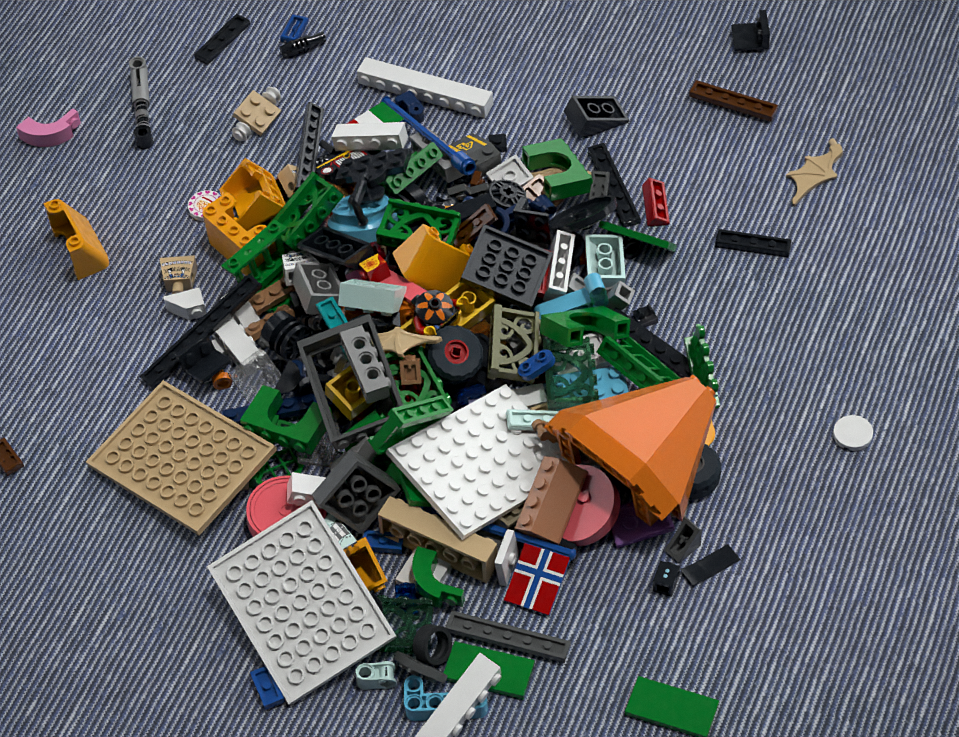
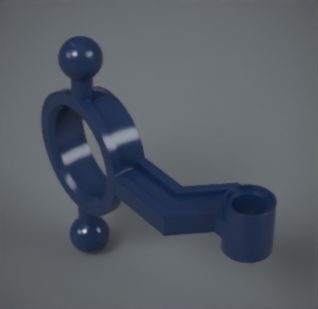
M540 195L534 201L528 198L531 211L547 213L549 218L557 211L556 206L546 195ZM466 196L463 198L462 202L472 199L474 197ZM516 204L506 210L497 207V210L493 211L497 219L503 222V227L500 231L509 234L510 224L514 222L513 209ZM477 236L475 239L471 241L474 245L476 244V241L479 236Z

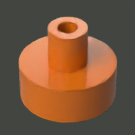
M224 370L216 373L212 377L214 388L218 390L229 388L232 385L231 375L228 372H224Z

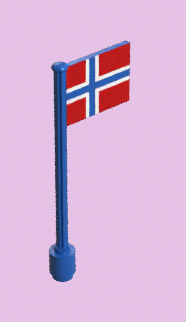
M405 496L403 501L408 504V501ZM417 506L429 514H436L442 517L434 507ZM489 524L480 530L504 537L507 529ZM515 532L516 541L524 543V547L504 601L550 616L570 560L576 557V550Z

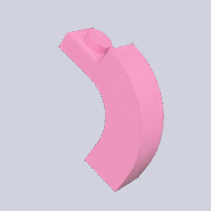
M71 109L61 119L49 124H41L28 117L16 129L19 138L25 143L37 147H51L62 144L74 137L72 130L77 128L81 121L78 111Z

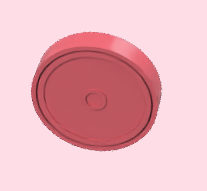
M580 464L576 466L587 470L588 474L562 538L576 544V546H585L600 540L611 530L619 514L620 495L615 483L604 472L594 466Z
M290 476L270 478L258 485L250 494L246 506V520L248 529L253 537L302 507V505L297 506L287 503V483ZM318 509L323 518H325L327 511Z

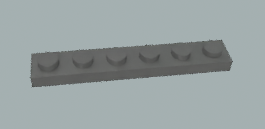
M451 611L445 627L452 634L565 663L571 647V641L456 611Z

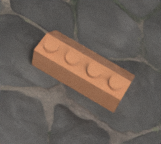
M544 456L515 529L521 534L559 545L588 471L560 458Z

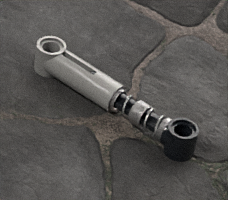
M137 56L129 61L132 104L135 108L136 128L133 133L137 147L149 149L154 143L149 126L150 123L148 122L149 112L147 111L150 106L149 73L145 59Z

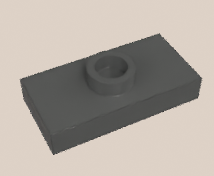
M592 171L593 184L591 185L588 200L608 195L610 172Z

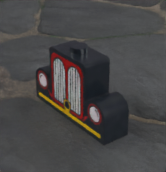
M383 150L343 151L316 165L315 173L336 188L335 178L342 161L348 158H360L364 155H376L383 152ZM353 183L343 184L349 190L354 191L355 186Z

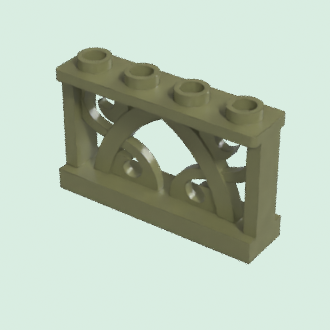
M494 304L490 314L487 378L495 379L496 377L527 382L533 385L536 378L530 381L523 380L515 364L517 363L520 366L521 363L529 359L527 358L529 354L532 357L540 352L538 351V346L541 344V335H539L541 319H539V312L535 311L534 313L504 308L502 305ZM519 321L529 322L531 328L526 329L524 327L526 323L521 324L519 327L517 323ZM501 330H505L506 333L508 330H510L509 334L504 335L501 332ZM513 333L526 347L514 356L506 345L500 343V341L510 339ZM505 351L507 354L502 356L500 352ZM511 366V369L500 368V367Z

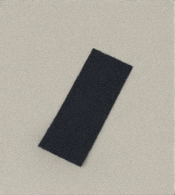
M727 544L680 570L692 585H695L716 575L741 559Z

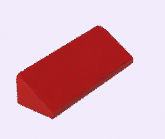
M649 177L642 185L647 226L669 225L665 184L662 181Z

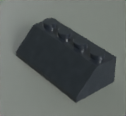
M325 226L320 227L296 244V247L359 271H361L359 263L375 255L371 243Z

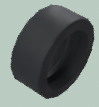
M426 624L416 632L413 640V651L417 660L425 664L440 665L448 659L452 650V637L445 627ZM435 633L438 641L437 649L430 657L428 641Z

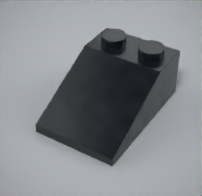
M572 96L564 109L565 115L578 136H593L627 124L630 121L615 96Z

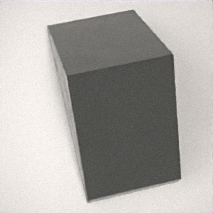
M685 518L664 551L678 563H681L701 546L702 530L688 518Z

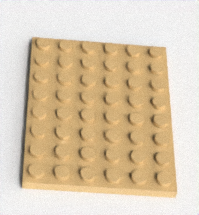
M163 380L86 461V464L200 536L277 449L272 443L249 430L243 429L244 427Z

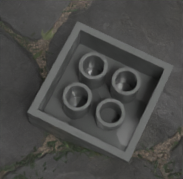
M350 449L312 493V496L319 507L360 534H363L377 518L379 511L389 496L394 498L401 489L393 477Z

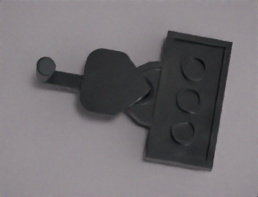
M398 148L391 152L383 151L376 155H364L360 158H348L342 161L335 181L337 186L348 183L354 184L355 189L350 195L348 203L354 210L359 226H365L368 223L361 205L376 202L384 196L385 188L378 184L386 180L389 175L406 172L412 155L410 148Z

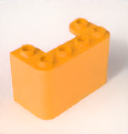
M228 192L207 205L202 211L210 245L227 260L267 227L265 225H257L246 231L233 220L235 199ZM275 241L268 247L270 255L277 251ZM262 253L254 259L257 267L265 261ZM249 265L241 270L246 276L251 273Z

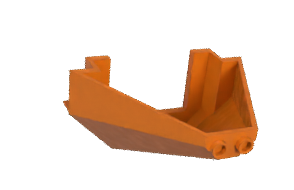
M691 375L690 377L559 410L544 426V429L557 438L561 456L569 463L574 465L581 463L580 449L630 488L636 516L650 527L658 519L663 521L669 513L683 521L716 406L715 392L709 386L705 387L696 376Z

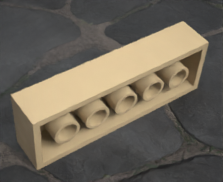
M389 496L378 513L380 533L391 532L395 537H385L399 542V538L404 537L403 546L414 551L419 546L436 551L437 557L450 563L451 568L484 583L489 581L496 569L494 562L498 554L497 543L490 538H484L473 533L462 540L451 526L438 515L429 514L417 506H409L402 499H395Z

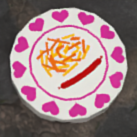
M211 190L194 194L188 201L190 215L195 220L204 221L203 209L221 195Z

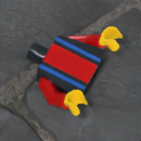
M416 295V296L412 299V301H411V304H412V305L415 306L416 301H417V298H418L420 295ZM462 296L458 299H451L454 308L452 316L447 322L440 325H430L423 322L416 314V310H414L413 324L415 332L419 335L432 336L435 334L437 336L436 331L445 326H450L457 320L458 309L464 312L466 310L464 305H470L467 297Z

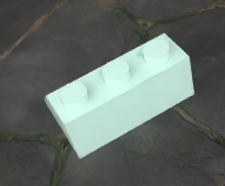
M585 234L587 275L598 273L605 288L612 287L619 281L625 283L622 235Z
M358 279L344 281L340 283L338 306H344L345 310L355 311L358 308L363 309L362 312L364 313L378 311L381 312V315L392 316L393 313L399 311L407 286Z

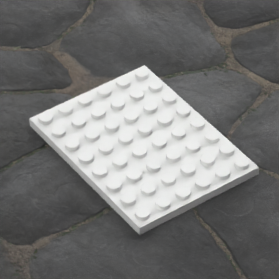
M506 384L388 448L386 452L388 457L462 540L526 502L544 456L567 461L561 456L559 444L551 443L549 440L541 441L537 435L538 432L534 430H508L507 409H530Z
M312 500L207 566L290 706L397 638Z

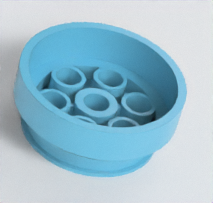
M350 195L343 197L331 211L333 214L328 219V228L369 243L376 242V232L380 227L389 198L384 195L376 202L362 204L361 208L368 219V223L365 226H359L354 210L348 203ZM393 213L392 218L398 222L397 213ZM389 222L387 229L392 228L394 225Z

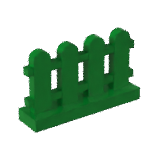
M700 323L695 325L696 330L692 333V336L684 337L683 342L691 375L696 376L705 387L709 386L714 390L716 409L720 407L717 392L718 381L713 376L714 365L709 360L710 349L704 339L705 328Z

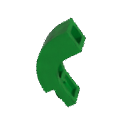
M418 546L412 561L413 578L418 593L425 601L438 608L441 607L442 602H446L451 606L463 607L465 602L464 590L443 584L433 576L438 564L437 552Z

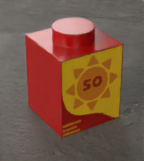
M378 253L359 263L361 270L359 275L362 280L380 283L391 276L387 262Z

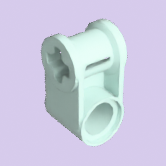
M390 661L360 664L356 668L357 686L362 690L390 689L395 687V664Z

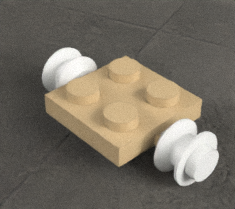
M267 87L266 92H263L262 96L252 90L236 109L233 117L240 121L232 129L236 140L246 141L247 136L251 135V130L262 136L281 112V109L275 106L277 101L281 99L277 88Z

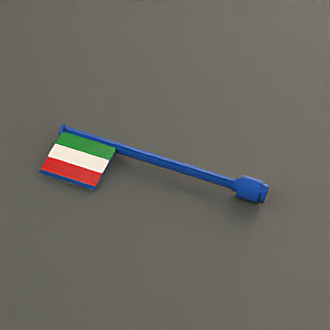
M388 96L383 97L381 103L347 123L406 122L427 140L434 142L443 153L450 157L451 165L461 174L471 175L476 169L475 161L463 151L455 152L391 101Z

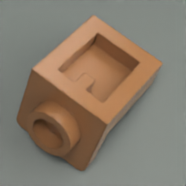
M416 355L404 356V359L400 360L401 385L422 383L421 359L416 358Z

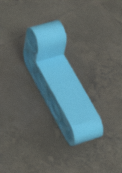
M591 273L584 278L585 288L541 303L534 308L533 312H539V319H541L543 314L597 306L606 307L609 300L600 275L598 273Z
M412 675L407 677L404 682V706L407 718L411 721H427L437 709L432 708V706L440 705L449 692L425 693L423 680L419 676ZM487 698L483 703L479 702L476 705V711L471 719L486 716L488 713ZM413 706H418L416 709H411Z

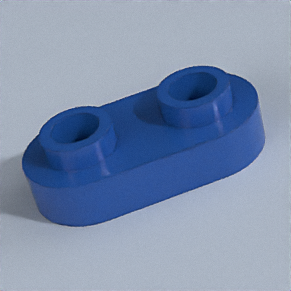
M541 350L521 363L518 373L523 380L530 381L550 369L555 363V357L550 350Z

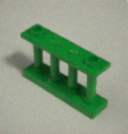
M276 220L272 221L222 264V268L235 276L237 283L244 279L241 270L249 265L250 275L264 287L283 270L282 255L287 254L289 251H294L284 245L281 235L288 228ZM275 241L278 250L270 255L268 247ZM262 253L265 261L257 267L254 259Z

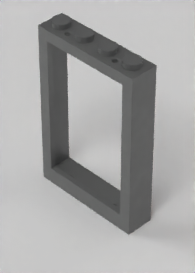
M370 314L297 342L327 433L335 450L345 449L352 443L360 442L366 436L376 435L389 418L388 416L338 435L312 357L342 346L340 332L361 325L365 332H369L373 345L377 350L379 362L383 363L384 375L390 379L392 388L389 389L395 406L404 405Z

